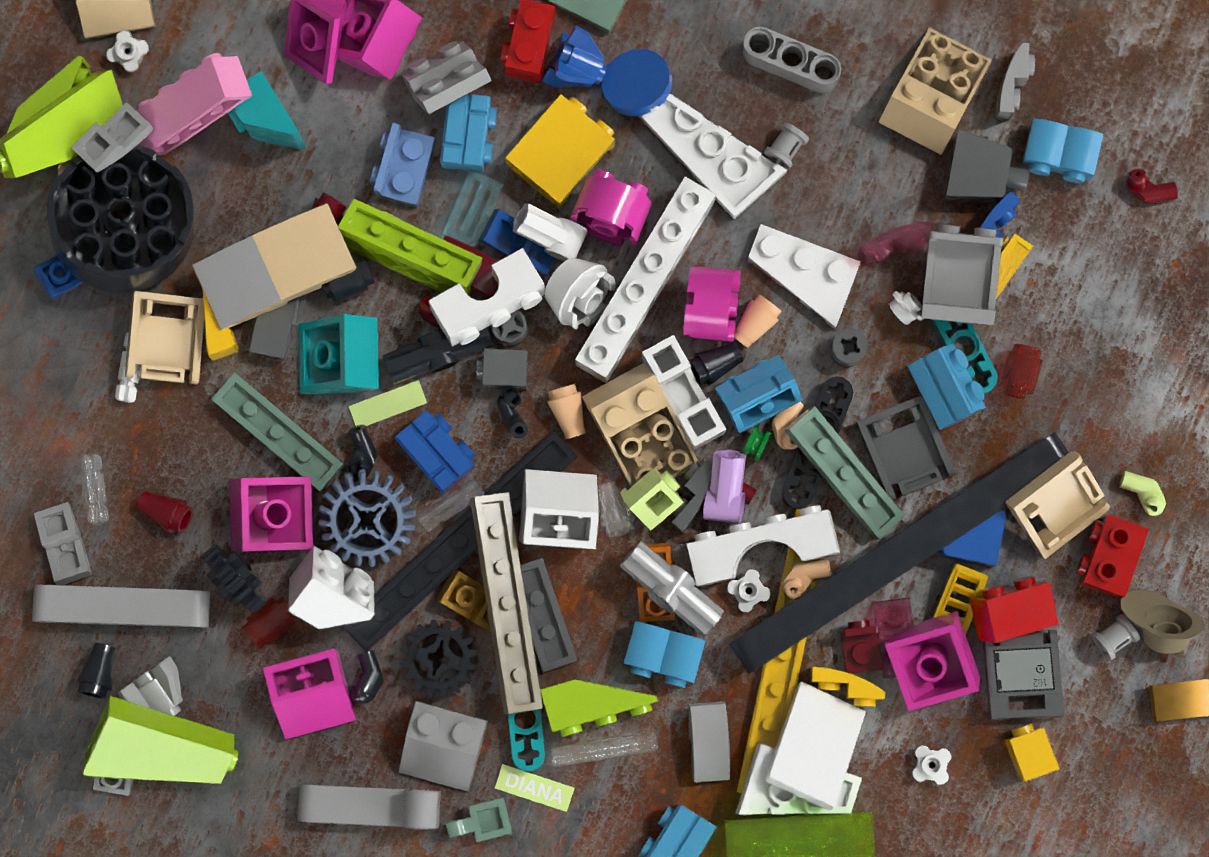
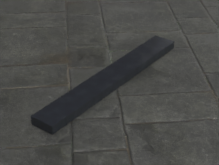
M552 431L484 495L509 492L512 517L514 518L522 508L525 469L563 472L578 456L555 431ZM470 507L374 595V615L370 620L342 625L365 652L372 649L449 578L453 569L457 570L478 551L472 508Z

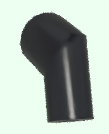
M362 424L349 430L355 449L348 469L356 480H359L360 469H365L366 478L369 476L377 458V452L367 428Z

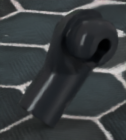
M508 389L503 396L499 395L497 407L510 434L514 438L520 439L528 432L526 423L516 409L521 404L522 398L513 389Z
M375 650L357 655L363 675L357 685L352 686L350 689V697L356 704L372 701L383 684L384 677Z

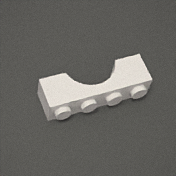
M817 505L799 510L800 516L786 519L785 514H779L764 518L765 525L751 528L750 522L731 526L729 527V534L717 537L715 531L694 535L695 542L688 543L687 547L696 586L704 587L736 579L738 565L745 553L752 547L764 542L784 543L794 549L804 562L841 554L831 512L829 510L822 511L821 506Z

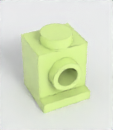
M653 468L630 489L624 488L620 492L629 509L650 530L654 529L684 503L676 491L680 488L679 483L667 470L660 474Z

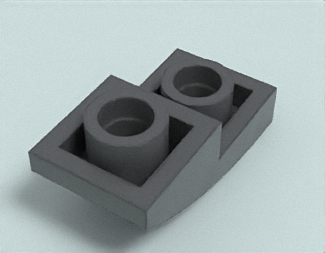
M707 459L703 465L696 461L684 475V478L688 481L684 486V490L693 498L689 501L684 497L682 499L684 503L671 513L675 517L671 526L681 534L691 524L707 493L713 464L710 459Z

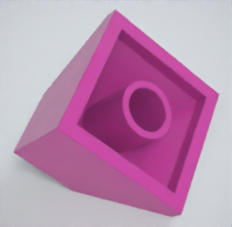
M290 0L284 56L325 84H330L333 80L346 12V0Z

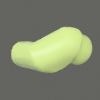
M1124 471L1119 487L1137 493L1148 515H1160L1165 508L1166 501L1157 481Z

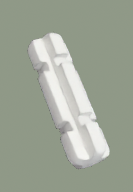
M127 332L123 345L126 351H122L118 374L120 385L116 386L115 398L118 401L131 403L136 399L137 388L135 383L139 381L140 365H135L133 378L125 377L129 334Z

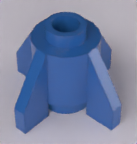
M578 26L574 27L570 35L563 32L559 38V48L553 58L552 65L550 64L543 75L542 81L553 87L590 88L594 83L598 85L606 73L607 66L603 64L605 57L588 31Z

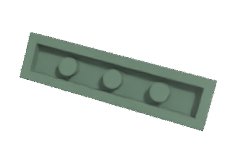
M235 372L211 399L302 477H311V484L320 492L326 488L344 467L341 461Z
M815 406L808 408L785 429V432L874 540H880L905 517Z

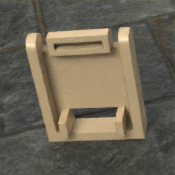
M140 291L132 293L125 377L133 378L135 365H140V379L184 383L185 370L190 371L189 384H198L204 328V303L202 298ZM152 304L185 306L184 319L149 316L152 313Z
M1076 451L1065 455L1005 501L1035 552L1043 559L1057 551L1110 508L1107 500L1102 498L1105 495L1087 465L1082 462L1080 454ZM1037 514L1045 526L1038 533H1036L1028 519H1032Z

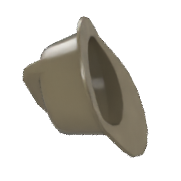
M1132 590L1120 601L1121 611L1125 617L1142 628L1145 644L1155 652L1183 657L1187 653L1191 639L1199 636L1204 630V622L1198 614L1183 608L1154 591Z

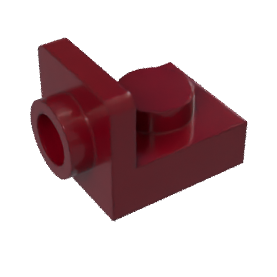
M869 620L848 622V629L840 631L846 673L853 674L883 670L878 633H880L879 625L870 626Z

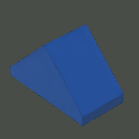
M1003 510L999 511L939 550L938 553L942 558L989 568L995 567L997 565L1006 514Z

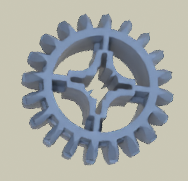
M360 469L359 481L355 482L353 475L346 473V487L338 480H335L332 486L338 494L325 492L324 498L332 503V505H320L319 512L329 515V517L320 519L318 525L323 528H331L322 534L324 541L332 538L336 539L330 546L331 552L338 551L341 546L345 549L341 560L347 561L350 554L353 553L356 554L355 566H360L362 556H368L369 566L374 567L376 565L375 555L380 554L382 561L388 563L390 557L387 550L390 549L399 556L402 550L396 542L399 541L407 545L410 543L411 538L403 533V530H415V524L405 521V519L416 516V510L412 508L404 509V506L412 502V496L406 495L402 498L398 496L405 489L402 483L398 484L394 489L390 488L394 478L392 475L389 474L385 478L384 483L378 481L380 477L379 470H374L372 480H366L365 469ZM361 490H373L384 496L382 498L379 497L374 502L366 503L358 496L355 497L352 493ZM342 501L349 506L348 509L354 516V520L344 532L341 531L337 520V511ZM390 504H393L397 512L398 522L394 532L390 535L381 521V515ZM377 509L373 525L368 526L367 522L366 526L363 524L358 526L361 519L359 510H366L368 513V510L374 512ZM368 533L376 539H380L381 543L360 545L351 540L360 534Z

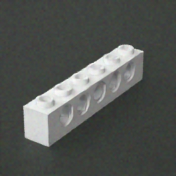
M684 177L575 359L577 367L604 383L608 382L714 205L716 194Z

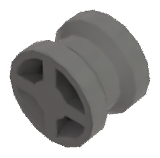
M519 310L511 313V318L502 326L492 327L491 325L494 338L503 346H517L523 342L527 335L526 318Z
M846 328L834 337L830 347L831 356L840 366L854 367L864 359L868 350V341L859 330Z

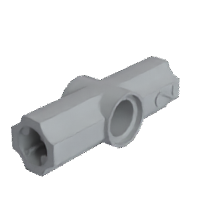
M642 541L635 545L620 564V567L649 591L648 595L656 605L667 612L676 613L702 636L706 635L714 627L724 612L720 606L695 587L694 579L686 571L674 564L669 565Z

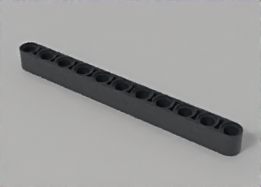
M1052 433L730 642V647L747 673H752L1006 508L1007 504L1005 501L1069 453L1057 433Z

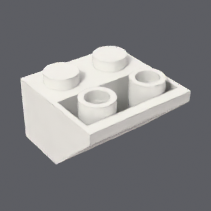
M525 469L519 541L523 544L596 549L599 515L597 475Z
M313 546L289 578L288 611L318 629L370 620L374 615V581L365 571L359 568L352 569L342 563L335 553L329 550L322 551Z

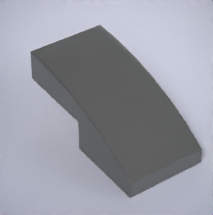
M301 296L288 301L285 306L257 316L249 352L286 359L292 327L296 323Z

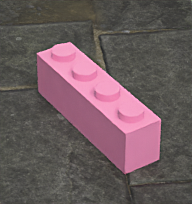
M220 53L208 55L201 59V65L197 68L181 73L179 75L180 80L160 88L157 91L158 95L153 99L137 104L136 111L154 128L138 145L156 151L157 155H166L250 98L252 94L238 56L222 57Z

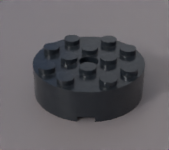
M137 145L116 162L99 172H96L77 155L71 160V164L60 176L56 177L50 189L47 217L54 251L61 263L72 275L92 287L110 292H132L149 288L170 276L180 266L189 251L194 230V208L189 185L175 165L172 166L152 149ZM119 214L128 216L124 221L114 218V216Z

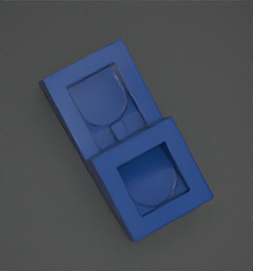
M494 209L479 241L506 256L523 248L536 271L547 275L555 257L547 254L544 251V247L513 232L515 218L500 209Z

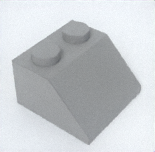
M415 702L405 738L399 773L469 792L488 721Z

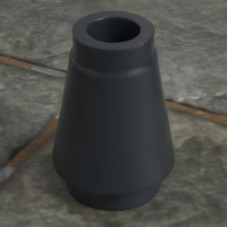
M732 343L694 353V358L688 361L698 385L707 384L710 386L738 364L742 363L743 356L739 347Z
M94 643L93 650H91L76 681L79 684V693L89 697L106 699L108 691H112L114 653L116 648L102 643Z

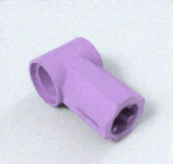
M728 449L715 451L711 471V484L707 490L704 502V519L741 524L745 506V493L742 492L746 455L739 451Z

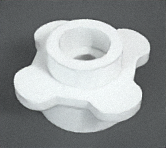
M121 31L116 36L117 42L114 47L108 49L107 58L112 63L118 62L126 71L134 72L138 69L149 47L144 40L138 41L132 38L128 31ZM129 48L131 50L130 54H125V49Z
M897 291L893 293L895 299L889 305L899 320L909 325L913 320L918 319L922 321L924 319L921 318L922 313L919 311L922 309V305L910 292L898 293Z
M753 569L746 571L745 576L738 581L732 580L728 584V592L735 596L739 602L738 608L743 612H750L753 605L760 601L765 602L770 597L769 588L762 585L759 580L760 574ZM750 587L752 589V593L747 594L745 591L746 588Z
M927 746L918 747L915 751V756L917 757L916 768L913 770L915 780L919 782L925 779L934 780L939 785L946 783L949 778L946 769L947 763L951 760L950 752L947 749L935 751L929 750ZM931 761L935 763V767L933 769L929 768L928 766L929 762Z

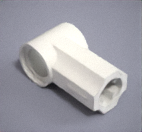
M529 203L523 205L513 222V232L544 247V251L547 254L564 262L577 257L588 232L585 227L571 220L556 218Z

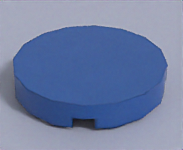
M634 49L618 55L608 64L602 79L601 88L607 102L617 113L627 116H643L650 113V109L656 105L661 106L666 101L672 90L673 77L666 60L657 52L647 49Z

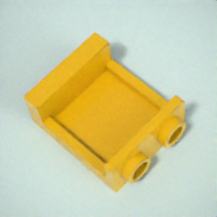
M562 94L505 157L506 164L510 169L559 210L569 201V195L608 150L611 152L615 147V139L612 137L614 131L603 121L598 119L595 123L585 114L587 109L577 99L571 97L568 100Z

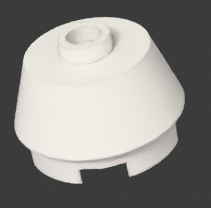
M571 258L562 263L552 274L545 289V299L561 324L570 325L577 330L579 324L583 323L588 327L601 316L607 307L602 301L608 289L610 291L615 290L616 282L614 277L607 273L604 265Z

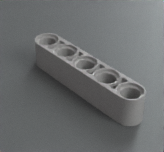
M34 585L32 622L209 628L211 592L176 589Z

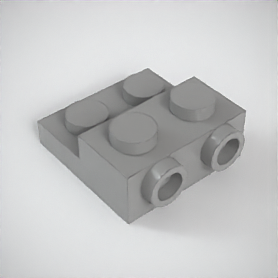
M454 41L444 45L439 49V54L428 60L427 58H421L412 62L408 66V70L401 74L413 99L428 114L492 81L486 68L477 61L472 49L463 41L460 43Z

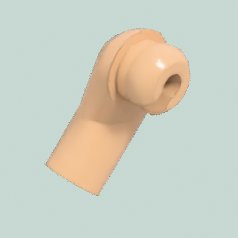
M801 402L776 414L772 420L775 441L784 450H793L798 447L785 432V429L794 422L803 409L804 405Z
M829 560L795 564L783 582L782 588L785 595L791 599H797L804 594L812 580L830 578Z

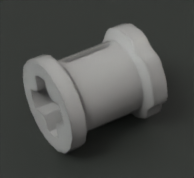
M783 122L780 127V134L772 146L766 147L763 153L773 163H777L789 170L793 165L791 160L801 145H806L809 138L792 124Z
M1123 614L1117 616L1116 622L1101 633L1094 632L1091 635L1096 647L1109 661L1115 659V653L1130 642L1136 643L1140 640L1138 632Z

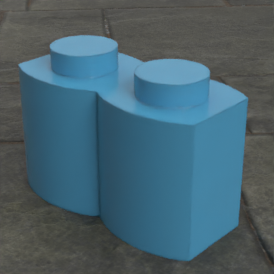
M1034 118L1030 125L1022 165L1028 166V170L1033 174L1048 176L1050 171L1063 174V179L1068 182L1082 184L1085 179L1091 180L1095 174L1103 134L1084 128L1071 127L1049 120Z
M635 621L624 664L631 666L629 673L650 678L652 672L666 676L664 683L685 688L687 682H695L706 640Z

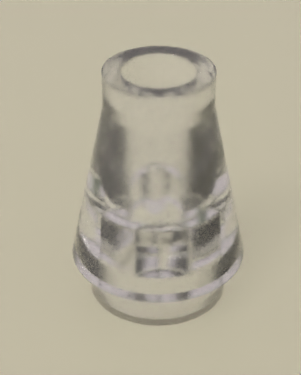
M615 482L598 486V509L601 531L606 532L607 538H617L634 530L633 521L635 518L617 490Z

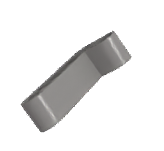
M299 784L297 821L438 829L441 791Z

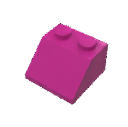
M347 0L337 60L371 76L391 80L394 73L400 67L401 59L409 43L416 35L417 27L422 17L398 0Z
M311 477L239 478L229 480L231 552L306 550L313 547Z
M957 611L923 621L885 642V647L908 711L978 692L981 677Z

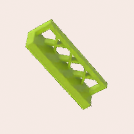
M353 199L338 226L348 250L441 293L460 283L466 294L470 296L471 283L482 264V257L359 200Z

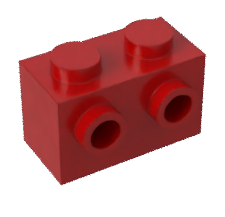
M520 0L519 8H512L508 29L513 30L510 43L504 42L500 63L505 64L507 77L541 84L556 21V7L554 5L531 0Z
M1110 514L1103 516L1101 521L1095 520L1088 540L1093 541L1089 555L1083 554L1077 567L1076 574L1081 575L1078 584L1116 599L1125 598L1150 529Z
M1034 576L1023 577L1013 580L1014 586L1004 589L1003 585L990 586L981 590L982 595L969 598L978 641L997 643L1059 625L1050 582L1035 581Z

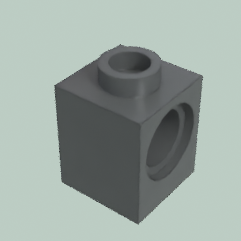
M484 349V358H477L476 379L483 380L484 389L527 391V350Z

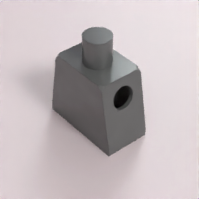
M958 130L953 140L942 202L998 204L1004 198L1006 188L1026 190L1030 171L1010 167L1012 149L1010 147L963 130Z

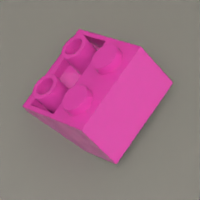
M331 649L263 668L271 702L285 739L356 721L338 650Z

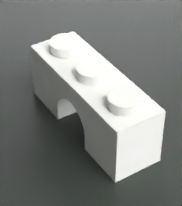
M523 248L491 265L493 277L498 283L499 288L490 299L478 301L470 298L459 283L429 300L431 312L452 346L458 343L461 345L468 344L480 335L479 331L490 325L498 327L511 318L510 314L522 307L524 310H527L541 302V296L545 295V284Z
M672 335L643 351L642 360L654 373L692 450L695 451L724 435L726 428L710 399L706 398L692 373L691 365L675 336Z

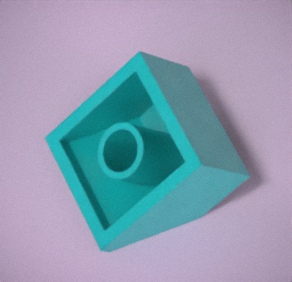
M262 71L248 78L247 83L252 96L228 112L238 131L242 133L247 130L253 140L296 150L304 149L306 145Z
M341 314L299 323L300 394L359 393L379 389L377 318Z

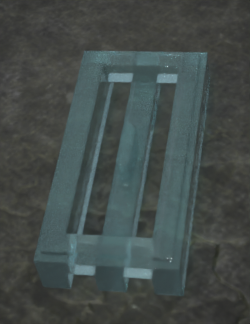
M470 170L443 231V236H450L476 249L479 238L501 193L503 183ZM475 180L481 182L458 233L454 231L456 223ZM491 186L493 187L491 194L487 200V203L477 223L474 233L470 238L466 235L470 229V226L477 213V210L487 190V187Z

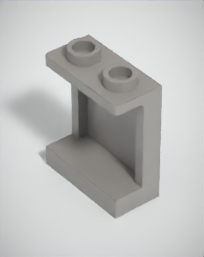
M938 224V231L930 230L921 318L994 325L1003 237H997L995 229L974 228V234L959 233L960 226Z

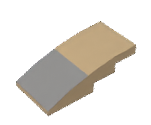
M328 203L258 232L192 265L221 331L285 306L288 301L320 289L322 284L356 270L355 263Z

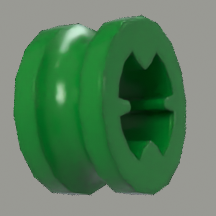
M754 426L742 454H751L754 457V461L758 462L771 432L761 433L759 427Z

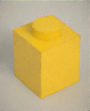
M1032 723L1011 730L1013 737L1006 739L1005 743L1020 781H1028L1059 770L1044 727L1034 729Z

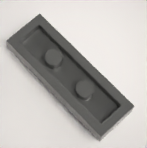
M543 558L520 565L531 637L543 673L577 662L578 660Z

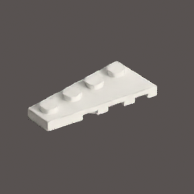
M671 94L668 95L666 101L661 106L656 105L650 109V113L639 116L701 185L716 194L715 200L733 219L737 218L787 172V169L771 162L762 156V153L750 145H745L733 137L730 132L721 126H716L704 118L701 113Z

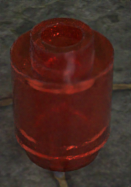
M1014 344L1012 351H1009L999 382V385L1005 388L1004 394L1018 399H1025L1026 394H1034L1043 363L1040 359L1041 350L1028 345Z
M271 596L266 600L267 603L261 609L246 618L248 622L242 627L243 631L260 649L266 644L271 645L296 623L292 618L294 614L288 611V601L283 596L278 600Z

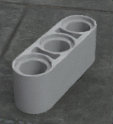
M765 27L752 28L745 35L742 53L744 59L750 65L820 93L830 92L838 84L841 64L832 54ZM760 40L766 43L768 50L764 53H755L749 45L753 41ZM792 53L799 57L801 63L794 67L787 66L783 62L782 57ZM819 67H827L833 72V77L829 80H822L817 77L815 70Z

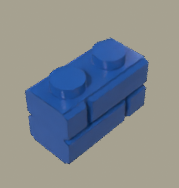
M427 410L394 439L444 495L474 470L475 465L471 459L476 455L462 439L457 444L448 435V432L452 430L451 426L439 413L433 417Z

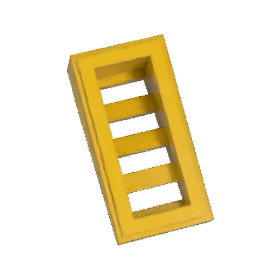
M203 291L206 347L209 358L214 361L238 352L239 348L231 327L221 331Z
M953 564L932 619L950 614L944 611L946 605L965 611L963 618L960 617L966 634L973 618L970 600L967 604L950 597V595L954 591L970 598L982 595L981 590L985 588L989 576L962 565ZM957 578L975 583L974 590L957 584Z

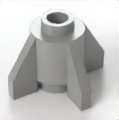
M169 656L137 679L128 683L117 694L122 700L174 716L181 711L178 704L183 701L178 667Z

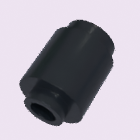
M355 257L352 258L356 266L355 271L322 284L328 299L335 297L338 303L369 290L367 286L374 284L375 280L365 257L357 260Z

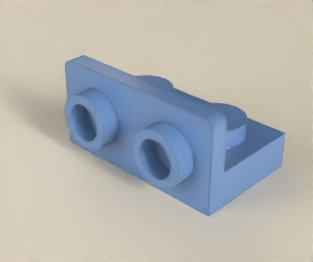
M392 123L390 132L384 131L381 139L380 151L384 152L381 165H374L370 178V185L374 186L376 197L417 208L436 144V138L401 129L400 124Z

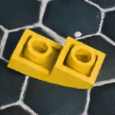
M810 668V682L818 683L819 690L839 691L840 684H846L845 698L854 699V706L876 707V700L885 699V692L853 674L829 668Z

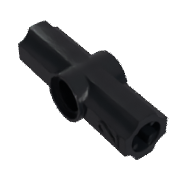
M487 327L479 331L480 335L475 340L465 345L458 343L452 346L443 330L438 329L419 337L417 342L382 355L393 384L396 385L427 372L437 373L458 364L462 358L493 347L494 345Z

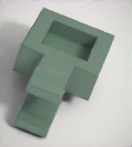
M504 797L468 806L471 817L446 823L449 838L474 832L476 841L480 842L512 833Z

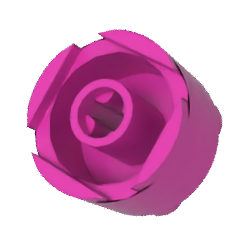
M599 169L595 170L593 176L585 178L570 220L575 223L579 221L584 224L588 230L587 234L593 238L619 246L622 245L623 240H630L629 246H635L652 205L650 199L646 196L648 189L636 182L625 184L614 180L615 177L609 172Z
M702 266L690 267L684 318V336L734 342L736 321L729 320V318L736 319L738 293H732V291L739 292L740 270Z

